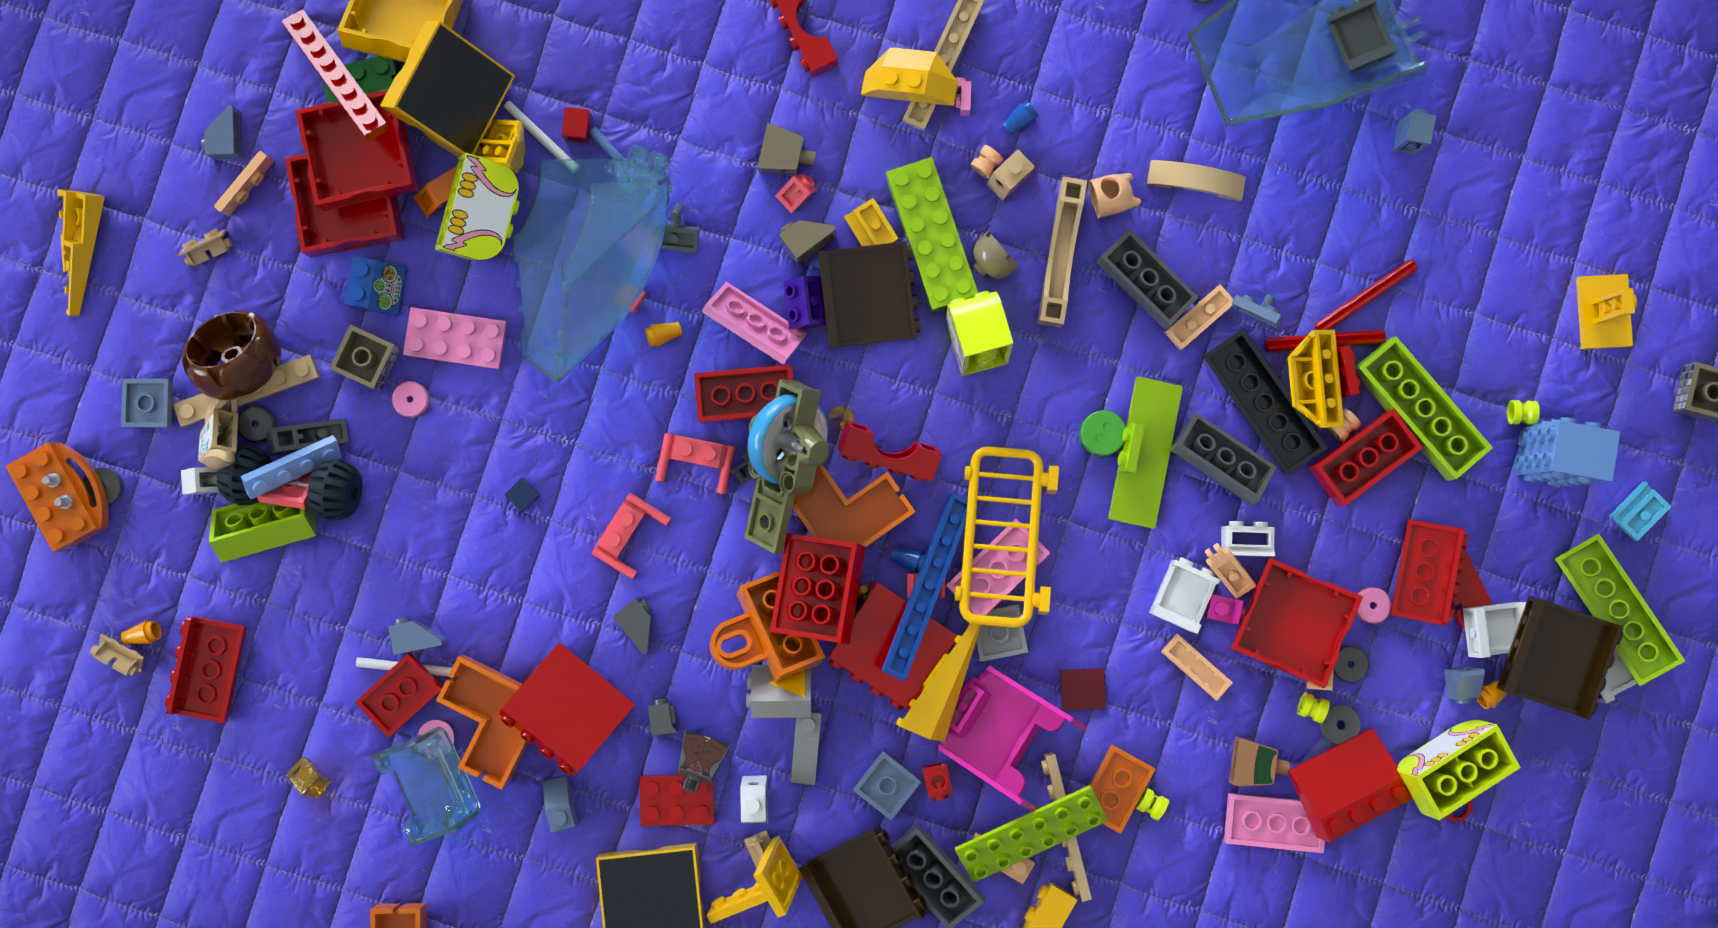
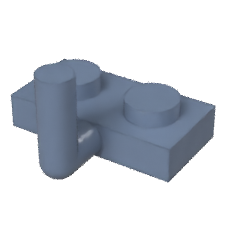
M1266 294L1261 306L1256 304V299L1248 295L1243 297L1236 295L1232 302L1235 310L1255 318L1256 322H1264L1279 329L1283 321L1281 314H1279L1280 311L1272 307L1275 298L1269 294Z

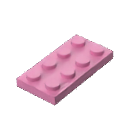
M727 281L705 304L702 310L711 319L717 321L783 365L807 335L801 329H789L787 320Z
M410 307L403 355L500 370L508 322Z
M1015 519L1012 523L1020 522L1017 519ZM1007 527L989 545L1028 548L1029 531L1025 528ZM1039 541L1036 568L1050 555V552ZM983 549L973 559L972 568L1026 572L1028 553ZM962 570L946 585L954 596L956 586H961ZM972 573L970 592L1009 595L1026 577ZM970 597L969 610L973 614L987 616L1002 600Z
M1228 793L1224 834L1225 843L1324 853L1325 841L1316 837L1300 800Z

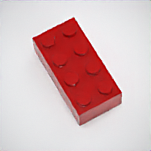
M792 364L694 373L698 422L700 424L751 420L769 402L775 399L779 380H794Z
M1393 408L1385 410L1308 469L1335 505L1342 507L1349 504L1423 447Z

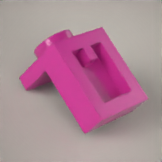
M1212 594L1208 602L1205 618L1238 625L1239 620L1242 621L1245 616L1246 608L1243 606L1242 600Z

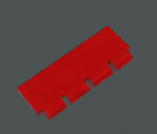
M1466 549L1461 550L1460 558L1464 559L1462 573H1457L1455 581L1460 583L1457 598L1452 597L1451 607L1460 605V608L1455 610L1454 615L1461 629L1465 628L1463 608L1493 605Z

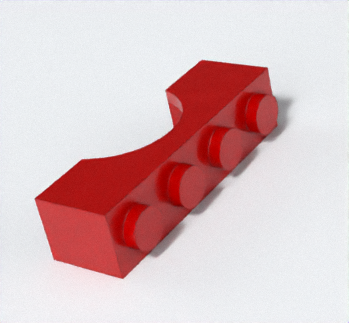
M768 0L773 9H778L781 15L778 17V20L783 30L788 29L791 35L788 39L793 50H799L802 56L799 61L805 73L809 71L813 78L838 65V58L828 38L811 36L804 32L798 24L797 16L806 0Z
M848 420L837 447L842 457L846 460L853 462L856 459L865 461V464L872 468L882 466L888 468L889 472L896 475H902V473L909 474L912 479L924 482L925 479L933 481L942 456L938 447L915 441L904 451L897 453L885 452L874 444L873 432L870 427Z

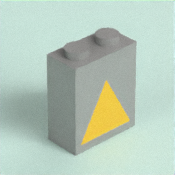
M752 665V675H747V690H751V693H746V708H751L752 718L811 717V669L775 683L768 665Z

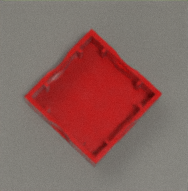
M389 89L366 94L390 129L367 142L339 102H329L295 110L302 145L308 158V175L314 204L321 210L328 211L419 190L406 125L403 121L380 107Z
M307 154L285 158L290 191L295 201V220L301 253L309 257H316L405 240L397 195L323 211L314 204L308 175Z
M1268 558L1230 649L1316 686L1326 688L1339 657L1342 640L1351 628L1363 596L1332 583L1319 581L1308 576L1303 571Z

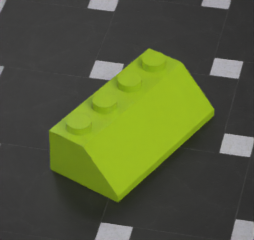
M263 502L242 506L231 504L212 510L209 544L222 563L316 536L317 520L309 503L306 509Z

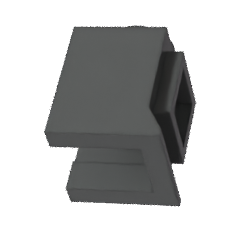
M668 698L653 700L654 704L648 706L652 736L677 732L679 729L675 725L677 723L675 705H671V702H668Z

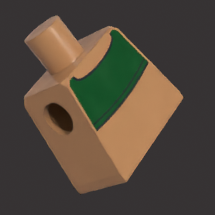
M1235 736L1229 783L1235 786L1273 785L1275 774L1288 776L1290 762L1278 760V750Z

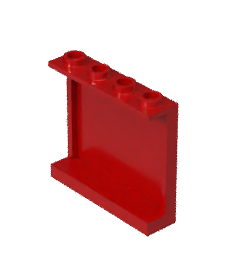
M873 581L869 587L871 591L854 615L850 645L836 643L831 652H827L825 655L831 658L828 662L840 671L843 667L851 672L849 677L861 684L863 680L871 685L869 690L879 697H882L883 694L890 697L889 703L899 710H902L903 707L910 710L909 703L912 699H918L925 687L923 683L944 653L947 654L955 643L954 639L957 635L930 617L906 681H900L881 672L907 601L880 583Z
M559 642L502 706L499 715L501 716V721L509 728L514 726L521 732L520 736L529 744L532 742L540 748L539 752L549 760L553 758L559 763L558 767L562 772L576 777L622 720L628 716L635 704Z

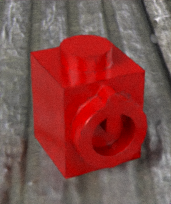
M946 761L922 766L928 797L934 798V801L949 798L948 794H952L953 791Z

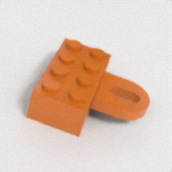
M780 571L741 585L736 595L745 614L722 622L713 631L709 643L710 653L716 663L723 668L740 670L766 660L775 683L816 667L824 660L825 655L818 640L770 632ZM741 637L745 640L746 646L733 653H725L721 648L723 642L733 638Z

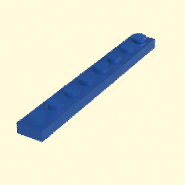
M953 492L948 496L881 669V672L900 681H906L966 524L968 499Z

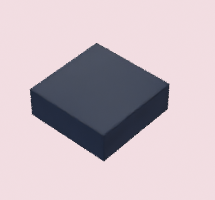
M521 478L505 496L521 512H524L540 494L524 478Z

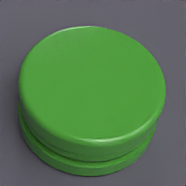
M1096 411L1086 417L1080 426L1079 437L1081 444L1089 453L1096 456L1113 454L1124 444L1122 435L1125 424L1117 414L1111 411Z

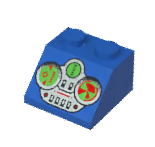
M352 256L344 305L354 309L399 316L407 268L378 260Z

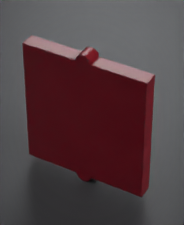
M1103 668L1060 670L1061 688L1059 692L1062 694L1063 711L1106 709L1105 691L1107 687L1104 686Z

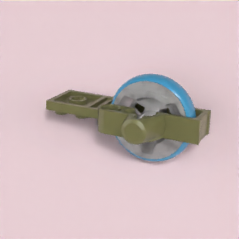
M779 380L775 399L769 402L759 414L755 415L749 424L748 455L750 461L748 469L751 477L756 478L757 481L744 538L773 554H782L794 498L798 494H808L812 490L817 466L822 465L829 455L827 420L819 406L821 390L813 389L802 384L800 381Z

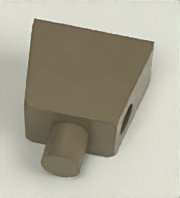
M767 123L757 167L758 172L764 174L797 175L800 163L814 166L816 152L803 149L804 137Z

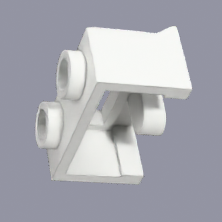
M1229 521V526L1221 527V548L1223 549L1227 546L1233 555L1275 556V527H1268V522H1253V526H1244V521ZM1232 532L1266 533V545L1232 544Z

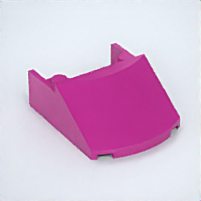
M989 666L985 668L987 669L977 678L973 677L961 689L946 740L941 741V745H938V750L1021 806L1035 811L1038 808L1020 796L1025 788L1026 780L1024 775L1015 768L1041 727L1047 731L1055 732L1064 725L1066 720L1086 731L1087 726Z

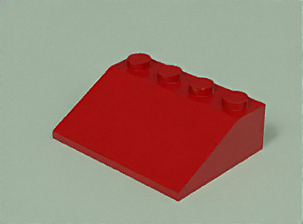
M787 533L770 632L850 645L866 546L854 542Z
M1373 728L1288 770L1316 837L1327 842H1332L1413 799L1397 771L1398 766Z

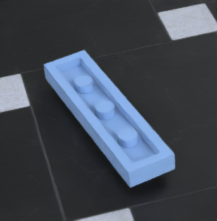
M331 435L241 476L248 497L253 499L314 471L323 462L341 459L342 455L338 442Z

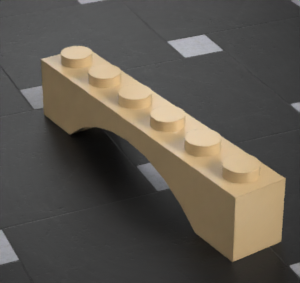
M1063 176L1060 182L1037 324L1058 328L1064 325L1073 255L1084 205L1087 180Z

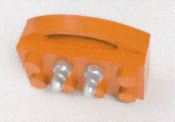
M48 442L5 466L52 552L67 551L108 528L109 509L103 484L91 464L73 448L63 443ZM70 458L81 467L88 477L95 494L96 506Z

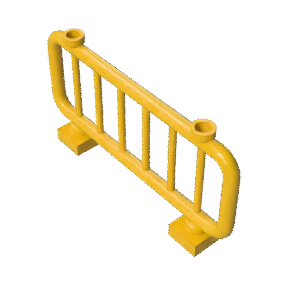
M991 446L981 447L972 455L970 466H965L964 480L969 481L961 586H956L955 601H960V613L969 623L1018 628L1028 624L1032 619L1034 607L1038 608L1037 614L1047 615L1049 613L1051 587L1041 586L1039 593H1035L1042 487H1046V494L1056 495L1059 466L1049 465L1047 473L1043 472V461L1034 451ZM985 456L1028 459L1034 465L1033 476L980 472V462ZM979 477L1033 481L1031 500L978 496ZM977 500L1031 505L1030 524L977 520ZM975 524L1029 529L1028 548L974 544ZM976 548L1028 553L1026 572L972 568L973 550ZM972 573L1026 577L1025 596L970 592ZM970 597L1023 601V614L1019 618L976 615L969 610Z

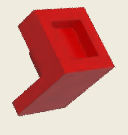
M565 108L562 137L565 141L589 143V132L592 124L590 110Z

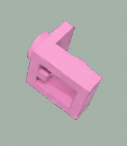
M957 77V92L961 93L956 94V108H960V116H970L971 81Z

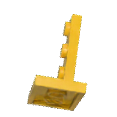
M1628 274L1577 277L1581 350L1632 347L1631 314L1635 313L1637 298L1634 295L1633 288H1629Z
M780 836L770 840L753 875L757 882L753 887L746 890L741 888L734 892L733 895L726 898L723 896L719 897L711 903L712 906L707 914L711 924L766 901L769 902L778 918L787 914L803 876Z

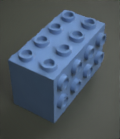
M1561 417L1560 420L1551 419V422L1542 421V423L1525 427L1520 432L1518 438L1520 451L1514 462V468L1517 469L1516 476L1524 477L1523 481L1539 483V481L1548 482V485L1553 487L1613 482L1621 431L1601 428L1602 424L1595 422L1576 424V419Z

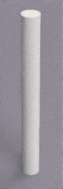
M511 101L505 103L503 108L516 120L521 121L523 127L572 173L578 170L579 165Z
M357 657L356 667L390 670L398 662ZM422 664L431 675L449 677L448 675L452 670V667Z

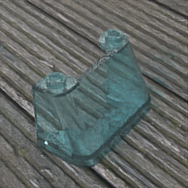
M439 726L371 756L378 772L383 775L394 773L413 815L405 823V834L411 846L455 832L479 814V801L466 772L458 768L461 761L448 732L443 727Z

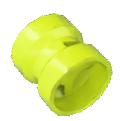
M1519 400L1509 401L1507 407V420L1509 424L1518 425L1521 422H1525L1527 425H1534L1538 423L1540 408L1537 401H1527L1526 403H1521Z
M1304 692L1297 706V715L1312 717L1313 721L1323 723L1329 711L1330 701L1323 698L1317 700L1314 698V695Z
M1146 787L1135 808L1141 812L1149 813L1151 818L1158 821L1165 813L1169 799L1155 795L1153 790Z

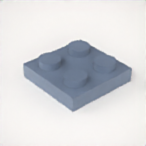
M122 379L121 427L172 428L173 379Z
M882 750L854 786L853 791L888 819L892 820L922 781Z

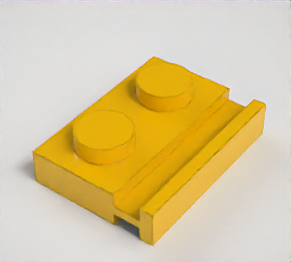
M874 198L844 216L861 246L895 243L899 240Z

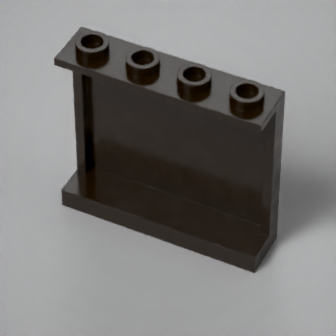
M906 241L818 251L829 349L917 339L916 333H920L919 319H914L913 309H918L916 294L912 295L911 285H915L914 271L909 270L908 261L912 260L911 246H906Z
M1529 595L1497 689L1590 720L1591 716L1597 711L1599 694L1606 686L1605 677L1608 669L1614 663L1615 657L1613 654L1616 645H1619L1622 640L1623 626Z
M880 824L807 860L799 868L831 928H899L917 918L919 921L922 920L927 913L925 899L917 893L912 876L906 873L902 866L903 861L900 854L894 851L890 844L889 834L885 829L881 828Z

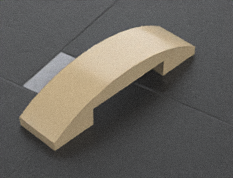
M1151 160L1146 185L1169 189L1176 187L1216 194L1220 198L1242 201L1246 177L1202 165Z

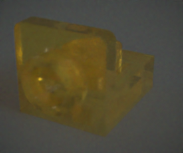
M844 405L830 409L831 414L827 415L829 421L843 417L844 421L840 422L842 431L847 420L855 423L851 408L845 409Z
M302 757L286 774L301 795L311 798H317L331 783L330 778L321 775L309 758Z

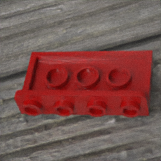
M1408 519L1390 615L1447 626L1448 621L1453 622L1455 607H1451L1452 597L1457 598L1460 583L1455 581L1457 573H1462L1464 559L1460 558L1461 549H1466L1468 535L1464 534L1465 528H1455Z
M189 616L183 621L180 628V634L182 635L181 643L177 646L175 658L177 659L176 667L170 675L172 686L170 693L167 694L165 699L167 714H179L227 723L247 626L198 616Z

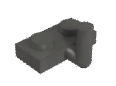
M676 203L671 213V224L651 223L649 248L690 253L698 252L700 227L680 225L681 214L684 210L682 203Z

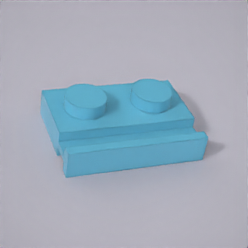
M1642 482L1609 517L1633 541H1638L1671 506L1654 489L1652 490L1647 482Z

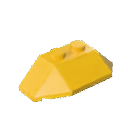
M890 47L865 71L861 95L954 106L958 81L937 52Z
M493 119L474 155L509 167L514 174H518V171L523 166V158L526 152L523 123L519 120Z
M1313 330L1288 356L1292 406L1320 428L1344 427L1335 330Z

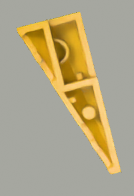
M58 189V197L63 198V210L59 211V218L63 219L61 234L63 272H67L69 276V286L64 287L65 294H69L66 314L69 316H80L105 196Z
M969 623L962 636L957 635L954 639L957 644L949 655L944 653L923 683L925 687L918 699H912L909 703L911 709L904 719L899 717L896 724L930 740H946L981 625Z

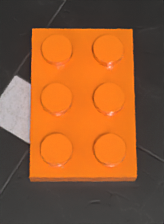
M1112 744L1089 785L1092 787L1108 819L1103 824L1121 834L1149 783L1155 768Z

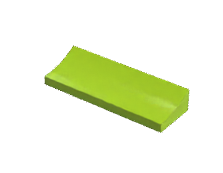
M1599 533L1555 558L1592 616L1623 626V637L1620 644L1616 645L1615 650L1639 686L1685 662V659Z

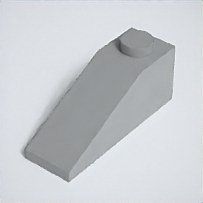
M811 710V717L796 718L791 783L815 785L822 711Z

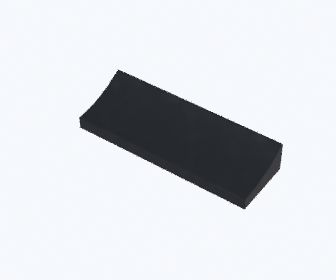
M1242 328L1203 355L1205 361L1286 476L1328 449L1327 444L1311 421L1292 406L1291 393L1245 328Z

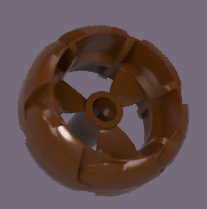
M235 310L234 312L213 316L197 327L184 345L182 364L185 373L200 392L213 399L232 400L251 394L265 385L272 377L276 366L280 364L282 352L277 335L263 318L250 311Z

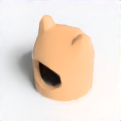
M1131 173L1111 174L1089 180L1090 198L1097 218L1122 213L1142 203L1141 199L1133 195L1130 181L1133 179Z

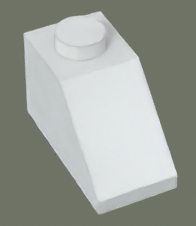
M208 467L181 470L183 495L220 493L217 487L218 470H212Z

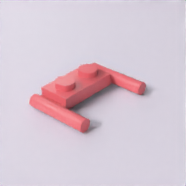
M665 433L655 481L665 482L669 459L721 469L717 493L726 495L736 447Z
M630 492L591 554L633 580L638 571L617 558L645 514H648L665 526L668 525L671 517Z

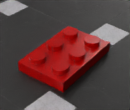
M409 652L357 699L355 703L389 738L440 692L443 686Z
M641 775L639 777L640 826L714 824V779L710 785L700 783L696 794H692L682 789L685 777L679 775Z

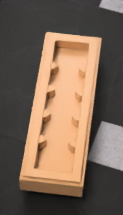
M259 151L214 207L229 217L238 205L243 204L247 200L250 190L262 182L265 172L274 163V160L262 151Z
M1177 633L1161 650L1162 654L1215 701H1218L1233 684L1230 679Z

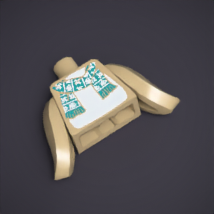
M238 397L232 400L214 399L207 409L205 425L199 437L198 461L204 463L212 470H221V468L235 463L238 431Z

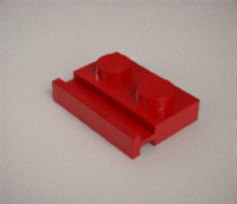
M1351 345L1337 348L1341 398L1360 394V379L1356 375L1354 366L1356 357L1351 350Z

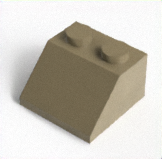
M798 220L796 223L789 222L781 229L782 233L779 234L781 244L798 266L837 238L834 225Z

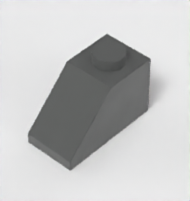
M635 598L616 613L613 618L640 652L645 655L650 651L654 617L650 612L653 609L645 599Z

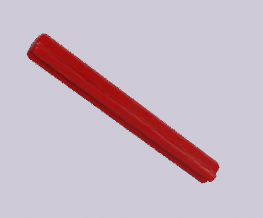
M1413 259L1406 261L1314 324L1315 330H1330L1417 271L1418 265Z
M1384 330L1335 333L1337 347L1382 344L1386 341ZM1307 335L1265 339V350H1294Z

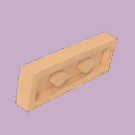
M1219 284L1164 333L1181 351L1232 306L1234 299Z

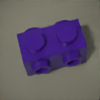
M801 276L783 281L789 329L807 330L826 325L821 276Z

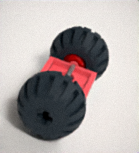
M252 445L237 446L235 463L221 468L217 472L218 490L229 502L240 506L263 502L299 509H306L309 503L311 510L315 514L330 521L342 520L354 514L359 506L363 490L362 476L355 466L344 460H329L319 464L314 471L250 499L245 491L241 476L272 462L266 452Z

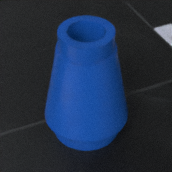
M1026 101L1023 104L1020 103L1002 125L1012 135L1014 132L1036 122L1035 119L1039 115L1033 106Z
M894 547L890 560L916 574V572L919 573L926 554H923V551Z

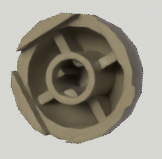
M989 231L985 232L975 243L973 257L977 263L974 267L982 276L988 274L994 279H1001L1009 276L1020 267Z

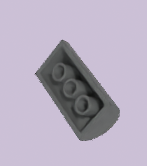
M1131 229L1096 261L1164 330H1167L1198 298Z
M1196 412L1183 427L1170 449L1172 453L1251 506H1254L1260 500L1277 467Z
M919 823L907 830L891 845L894 851L900 854L903 861L902 866L906 873L912 876L917 893L923 896L927 907L946 928H953L985 902L986 897Z

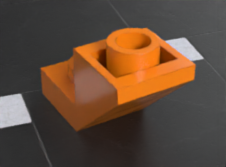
M456 167L426 184L413 197L426 217L434 215L447 203Z

